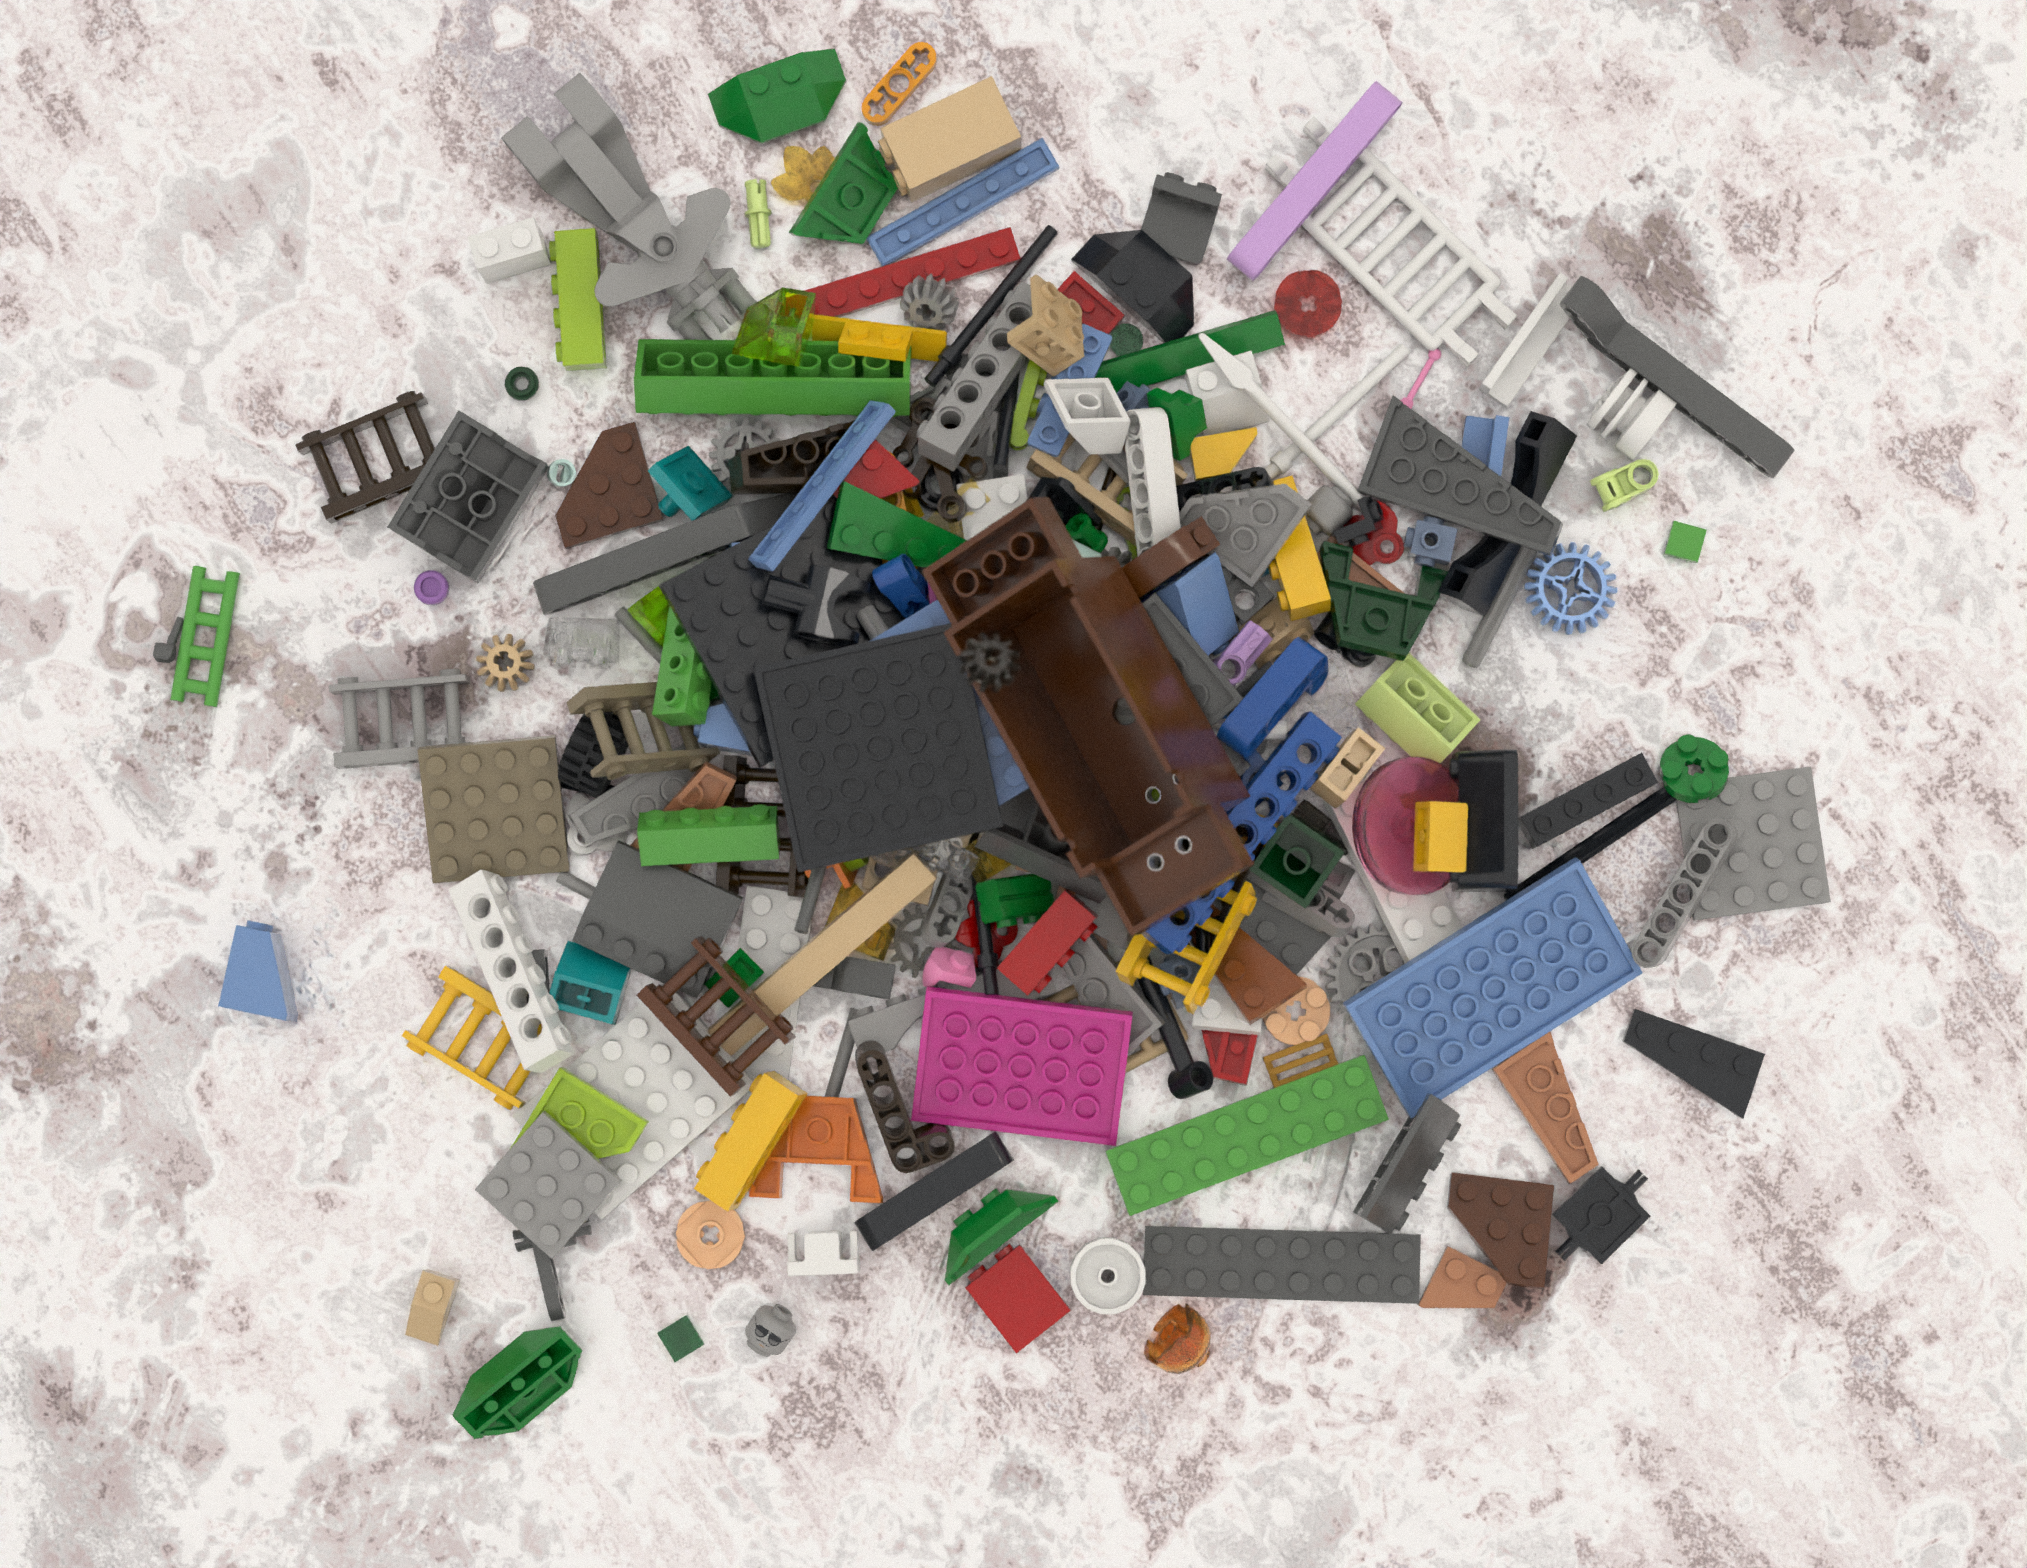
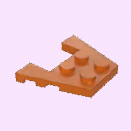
M806 1096L749 1191V1197L782 1198L784 1162L850 1165V1202L883 1203L882 1191L856 1098Z

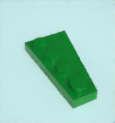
M842 481L827 548L889 561L904 553L915 566L927 568L967 540L854 485Z

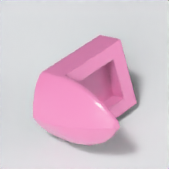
M946 947L935 948L924 966L923 985L925 987H933L940 980L971 988L976 981L973 954Z

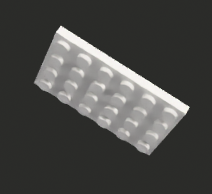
M678 991L672 996L673 1000L671 1003L680 1012L682 1010L687 1011L691 1007ZM643 1002L566 1068L571 1073L649 1121L632 1151L599 1158L622 1181L596 1209V1215L601 1220L609 1215L749 1092V1088L754 1081L747 1071L744 1070L742 1079L746 1085L738 1093L730 1097ZM701 1018L696 1020L697 1025L694 1028L703 1037L706 1035L710 1037L711 1035L707 1032L709 1027ZM719 1046L720 1051L718 1054L727 1063L736 1060L733 1055L730 1056L728 1052ZM549 1084L512 1115L522 1128Z

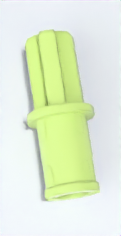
M757 179L748 180L744 183L747 199V211H745L744 215L749 221L751 246L762 249L769 247L771 244L768 216L772 212L768 209L766 180L760 179L759 183H757Z

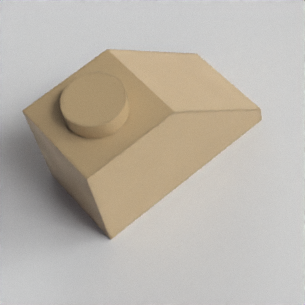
M430 1269L422 1271L411 1303L405 1335L437 1346L439 1345L460 1279Z

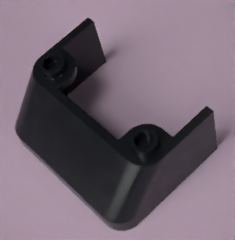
M1500 749L1456 752L1450 758L1449 777L1450 779H1456L1458 803H1466L1468 805L1466 871L1463 873L1449 872L1450 883H1455L1452 885V892H1508L1516 889L1518 884L1517 750Z

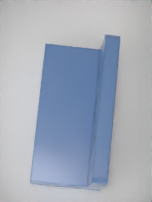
M1496 415L1494 419L1467 416L1461 446L1501 476L1510 417Z

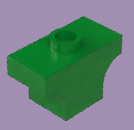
M1156 387L1146 393L1149 408L1161 407L1165 410L1169 421L1172 456L1174 459L1181 461L1190 455V446L1193 439L1200 432L1207 429L1202 399L1182 390H1177L1171 394Z

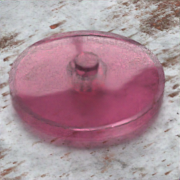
M1398 758L1378 767L1367 778L1360 789L1353 811L1352 833L1360 862L1375 882L1383 888L1401 895H1425L1440 890L1450 883L1449 872L1413 871L1415 802L1458 803L1456 779H1450L1449 770L1445 766L1428 758Z

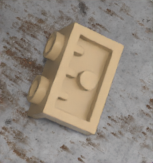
M1277 597L1250 619L1263 628L1273 639L1255 660L1254 663L1257 669L1267 661L1273 664L1295 638L1300 637L1308 642L1314 634V629L1308 617L1290 621L1288 611H1281ZM1242 624L1240 627H1238L1239 632L1245 626V624Z

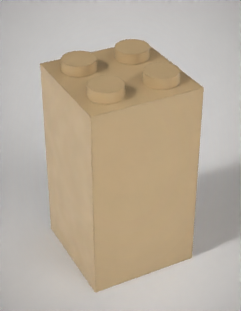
M992 76L880 128L882 139L878 140L879 150L886 165L893 164L896 169L892 172L901 196L908 194L911 203L1021 150V135Z

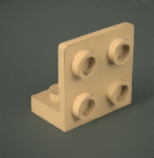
M1035 274L1030 278L1032 316L1007 333V342L1054 377L1084 357L1082 310L1075 300L1067 298L1051 282H1046Z

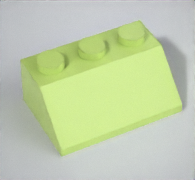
M1408 653L1404 661L1396 660L1355 703L1369 719L1376 723L1392 741L1397 743L1429 774L1436 769L1481 720L1410 653Z

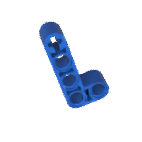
M1295 638L1226 718L1218 730L1217 738L1242 757H1249L1304 692L1311 696L1321 688L1329 672L1328 657L1302 638Z

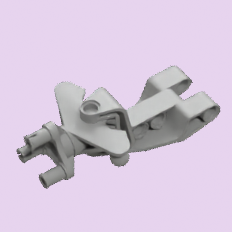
M579 72L554 93V96L565 106L575 122L549 142L527 116L501 139L543 191L638 253L639 258L632 264L607 263L594 289L598 302L604 306L611 307L666 290L671 297H674L667 324L672 330H678L685 340H713L692 317L695 315L693 311L696 309L698 311L703 310L719 329V332L723 333L729 327L721 319L720 315L724 317L730 326L738 319L718 297L721 292L729 299L740 315H743L757 303L756 299L754 300L738 280L740 276L733 268L708 269V266L702 260L730 209V198L724 190L719 188H710L689 195L686 201L685 220L676 227L671 225L659 197L650 191L620 120L593 86Z

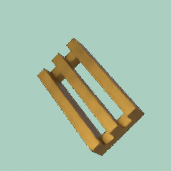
M1328 1034L1318 1036L1313 1041H1305L1262 1057L1273 1087H1278L1339 1064ZM1320 1043L1324 1045L1325 1049L1275 1068L1271 1062ZM1324 1056H1328L1330 1061L1282 1080H1278L1276 1075Z

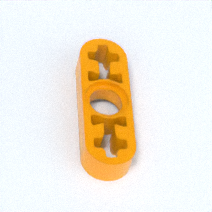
M926 42L912 44L865 97L861 109L867 123L873 126L886 124L934 70L937 58L936 52L930 44ZM917 52L922 55L924 52H927L929 64L920 63L914 69V73L919 76L914 79L911 72L902 66L906 64L910 69L915 64L914 54ZM902 75L908 79L909 86L906 91L896 93L891 90L889 83L894 76ZM884 89L886 94L891 99L896 100V102L892 104L888 99L883 105L885 114L882 116L880 114L871 116L869 105L871 103L878 105L884 99V94L880 93Z

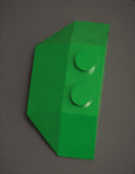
M835 49L800 52L738 74L708 93V97L719 127L763 144L825 122L846 83V78Z
M995 1188L980 1200L984 1206L973 1214L968 1209L953 1222L957 1227L951 1231L945 1273L946 1283L948 1285L952 1284L1059 1202L1055 1195L1005 1189L1000 1193Z
M561 1326L523 1332L470 1376L452 1414L454 1419L474 1439L521 1430L572 1388L578 1360L582 1353L581 1347Z

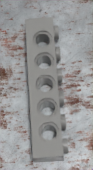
M1021 281L1015 292L1010 290L1002 303L1003 310L998 317L993 316L985 329V337L981 343L977 341L972 346L968 354V363L964 369L959 367L956 370L950 383L952 387L946 395L942 393L938 397L933 408L934 414L929 421L925 419L917 430L918 453L952 471H955L1028 359L1007 342V333L1018 326L1013 322L1017 320L1024 322L1032 316L1031 286ZM1005 346L1009 349L1001 351L997 350L996 347ZM988 372L992 375L984 377L980 376L979 373ZM972 398L975 401L966 403L961 401V399ZM954 424L958 427L954 429H947L944 427V425Z

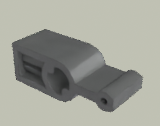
M846 957L813 986L889 1000L896 965Z

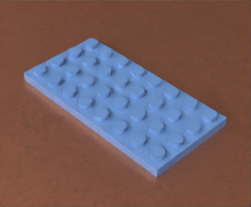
M1575 857L1343 1002V1005L1405 1112L1412 1119L1415 1117L1427 1094H1432L1442 1100L1643 972L1634 961L1628 945L1581 861Z

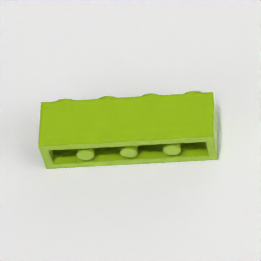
M595 228L554 231L555 241H549L550 260L556 261L557 274L551 275L553 295H558L559 308L553 309L555 329L560 328L561 341L555 343L557 362H563V367L566 371L607 368L603 305L596 299L594 291L596 283L601 276L598 233Z

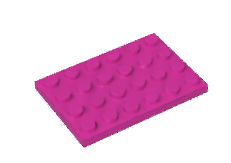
M927 986L911 1121L1116 1146L1133 1012L1002 995H986L985 993Z

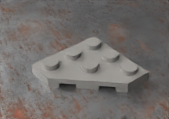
M1286 484L1198 495L1189 498L1179 512L1180 526L1182 528L1202 516L1221 544L1209 552L1208 555L1216 552L1220 563L1253 587L1313 504Z

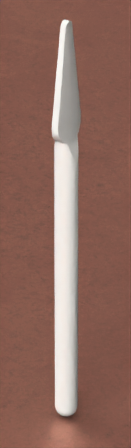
M1200 333L1198 338L1230 384L1237 389H1243L1362 513L1358 499L1364 496L1253 381L1251 370L1207 335Z

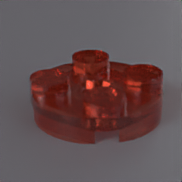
M1319 270L1297 271L1288 275L1280 283L1275 294L1274 310L1278 314L1280 325L1288 333L1296 337L1314 339L1329 332L1337 323L1342 309L1341 293L1336 282L1324 272ZM1310 296H1313L1316 299L1314 306L1317 309L1313 312L1311 310L1302 311L1300 309L1302 303L1299 299L1301 297L1308 299Z

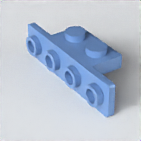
M1082 324L1084 357L1056 376H1052L1051 379L1095 378L1112 342V336ZM1044 393L1037 408V412L1040 415L1029 436L1028 446L1053 457H1058L1069 432L1065 428L1051 398L1047 393Z

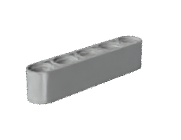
M1718 818L1712 819L1704 825L1633 945L1632 957L1639 966L1644 968L1657 967L1668 957L1736 843L1738 830L1731 821ZM1719 824L1724 825L1728 830V838L1722 844L1716 843L1712 838L1713 828ZM1700 854L1707 855L1711 862L1709 870L1703 874L1699 873L1694 866V861ZM1684 883L1688 884L1693 890L1692 899L1687 903L1681 902L1677 897V889ZM1665 913L1671 914L1675 919V927L1668 933L1664 932L1659 925L1660 917ZM1648 942L1653 943L1658 950V955L1652 962L1646 961L1642 956V948Z

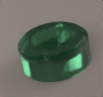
M1121 324L1111 332L1112 342L1110 348L1117 357L1142 349L1143 335L1135 325Z

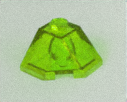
M657 586L631 605L627 611L663 648L670 605L660 587Z

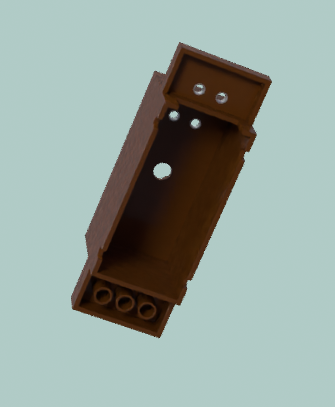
M1031 497L922 570L952 624V627L944 632L956 656H962L967 660L969 666L964 669L1058 840H1065L1070 845L1071 851L1066 854L1080 878L1093 875L1098 876L1130 936L1146 932L1254 865L1252 858L1226 814L1228 810L1251 796L1115 556L1082 558L1049 497ZM1122 698H1125L1136 717L1135 721L1129 725L1122 724L1115 716L1118 701ZM1154 788L1157 789L1160 794V797L1157 801H1155L1151 796L1152 790ZM1184 838L1190 842L1188 851L1182 847V840ZM1156 855L1162 860L1160 868L1154 865V857Z

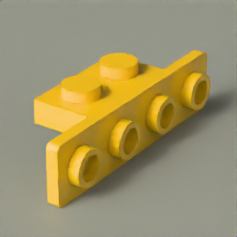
M814 315L812 319V341H839L838 353L906 362L911 347L912 359L938 362V355L947 345V332L943 330Z

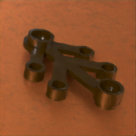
M920 398L912 404L909 416L912 426L901 445L892 452L897 460L900 453H909L908 459L900 462L905 468L910 467L914 462L912 451L918 443L916 433L924 421L921 419V416L925 411L933 412L937 401L933 398ZM954 424L944 425V427L947 429H954L958 427ZM979 434L970 448L976 446L979 442ZM965 454L958 465L966 469L973 479H982L988 473V465L979 456L972 457ZM921 455L911 472L920 483L917 485V490L913 493H907L906 490H903L904 496L910 500H915L922 495V482L933 465L942 495L938 500L937 510L947 522L960 521L965 516L967 507L962 497L955 493L949 469ZM974 464H983L981 471L977 473L971 471ZM951 505H958L959 510L957 513L948 514V508Z

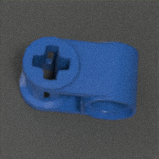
M903 553L873 570L872 574L877 587L882 594L890 599L905 618L910 617L930 604L927 598L929 593L928 582L915 568L913 562L906 554Z

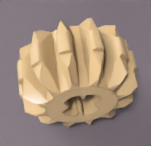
M506 634L504 644H502L499 636L494 635L492 641L495 647L491 648L488 644L483 643L481 647L488 655L476 656L477 662L487 664V666L477 670L478 675L485 676L490 674L485 682L488 687L493 686L498 680V691L504 692L507 681H509L510 687L516 691L519 689L516 681L518 677L525 683H528L530 680L527 675L522 673L523 670L531 671L535 669L534 664L524 662V660L534 655L533 651L525 650L521 652L526 642L523 639H519L513 645V635ZM508 654V658L514 663L511 668L507 666V671H503V668L497 662L499 658L504 660L503 655Z

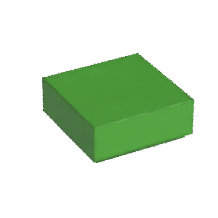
M1673 521L1664 555L1698 563L1707 529Z

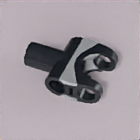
M809 565L805 583L770 574L765 586L762 604L797 613L794 634L822 643L855 645L859 643L860 633L849 629L847 625L837 618L835 602L843 596H869L871 584L842 570L822 565Z

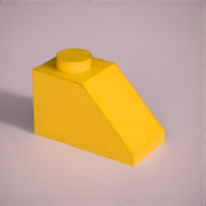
M1257 428L1194 438L1190 446L1194 481L1233 472L1255 441L1258 434Z

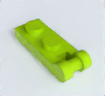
M1030 359L1013 419L1010 447L1015 451H1023L1028 446L1027 422L1029 418L1035 419L1040 399L1034 398L1038 385L1044 386L1048 372Z

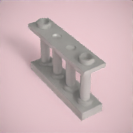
M460 669L440 670V676L358 682V677H344L337 679L338 684L329 685V692L334 695L342 694L346 746L342 747L343 752L333 753L334 767L338 769L419 763L417 749L425 746H436L431 745V740L427 739L424 687L444 686L448 738H445V744L440 745L470 743L465 742V737L461 735L458 685L470 684V677L466 674H460ZM410 689L414 741H410L411 747L397 748V742H393L390 690ZM376 691L380 743L376 744L377 750L363 751V745H359L356 693Z

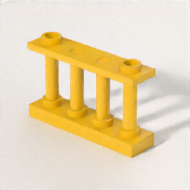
M1245 881L1239 893L1230 890L1222 899L1217 896V899L1233 905L1224 923L1209 917L1201 926L1197 923L1195 924V926L1217 935L1208 953L1188 944L1180 953L1176 950L1174 951V954L1201 965L1192 984L1150 965L1147 958L1152 948L1156 949L1157 947L1142 934L1133 936L1115 971L1120 981L1133 986L1137 978L1145 977L1186 996L1183 1004L1187 1012L1194 1014L1198 1006L1202 1007L1206 1003L1210 994L1208 986L1244 916H1249L1256 905L1257 897H1255L1256 893L1252 884ZM1182 909L1170 916V918L1175 916L1182 920L1185 919Z
M445 965L438 976L445 981L443 985L445 990L417 1035L410 1030L404 1031L402 1037L409 1040L406 1046L421 1056H424L426 1052L430 1053L495 1093L496 1096L493 1100L509 1110L513 1106L521 1108L526 1102L516 1095L531 1072L524 1070L521 1062L505 1088L487 1079L511 1039L504 1020L501 1021L502 1028L475 1071L458 1061V1058L484 1016H489L492 1011L500 1016L501 1013L492 992L452 967ZM464 993L474 999L472 1003L474 1008L445 1053L429 1043V1040L455 998H460ZM540 1024L537 1028V1036H539L542 1031V1024Z

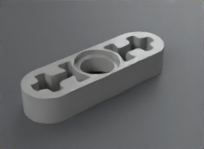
M960 858L957 864L951 863L944 870L921 929L923 940L932 948L946 946L957 934L973 893L969 859ZM961 870L963 872L962 877L965 880L958 887L953 886L957 883L960 876L957 871ZM944 895H949L955 899L957 903L956 911H951L945 907L943 903ZM942 919L947 920L943 923L940 930V933L943 936L939 937L937 935L938 930L935 928V926H937L942 921Z

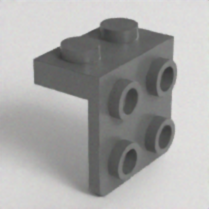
M1166 172L1164 176L1157 174L1141 230L1173 258L1199 264L1202 262L1222 194L1216 192L1217 188L1210 184L1198 182L1197 186L1185 183L1182 176Z

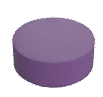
M428 570L422 572L416 578L414 592L421 602L427 605H438L447 598L449 583L441 573Z

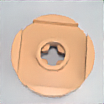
M1299 977L1307 984L1306 989L1262 1017L1266 1029L1276 1040L1282 1043L1297 1045L1305 1041H1313L1325 1030L1329 1022L1330 1004L1327 995L1322 988L1308 978ZM1294 1001L1301 1002L1300 1007L1305 1009V1015L1298 1016L1297 1021L1291 1020V1014L1286 1012V1007L1293 1006Z
M711 1200L698 1202L690 1206L678 1221L676 1231L677 1247L684 1259L696 1267L705 1269L724 1267L731 1263L742 1250L745 1240L743 1221L735 1210L727 1212ZM707 1225L710 1229L716 1226L719 1229L717 1233L719 1241L714 1244L712 1241L703 1242L701 1238L705 1235L702 1230L704 1226Z

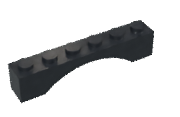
M1530 411L1515 440L1512 486L1542 506L1577 435L1557 419ZM1484 535L1471 550L1453 561L1438 593L1461 609L1485 617L1521 546Z

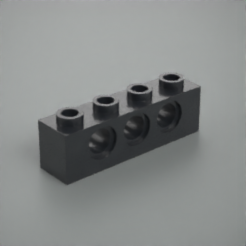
M1640 753L1519 817L1518 823L1530 846L1534 849L1657 784L1658 781L1643 753Z

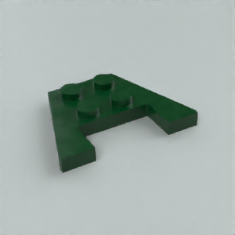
M1323 541L1320 546V556L1326 585L1331 597L1330 609L1337 645L1404 661L1440 597L1438 590L1448 571L1422 565L1418 570L1415 596L1349 580L1353 548Z

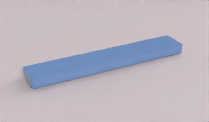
M1042 137L871 234L866 240L881 266L892 264L1059 169V165Z
M869 401L751 554L749 561L755 567L769 571L775 570L896 411L888 403Z

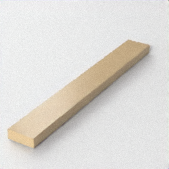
M913 851L762 981L753 991L776 1016L781 1014L933 883L937 876ZM743 999L740 1000L710 1026L707 1032L712 1035L746 1002ZM754 1013L720 1046L732 1056L767 1025Z

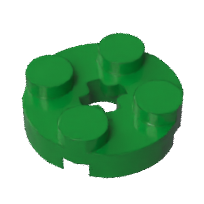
M1690 734L1681 736L1678 741L1672 743L1664 751L1661 757L1659 770L1661 779L1664 782V788L1671 796L1686 803H1698L1700 799L1709 797V800L1717 797L1724 790L1728 781V755L1717 744L1708 739L1695 737ZM1698 765L1704 772L1702 774L1696 772L1694 775H1689V768L1687 766Z

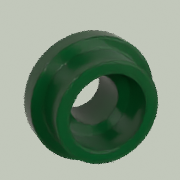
M516 367L507 374L505 389L513 399L526 401L537 393L539 379L530 368ZM522 378L527 379L528 387L524 390L517 389V381Z

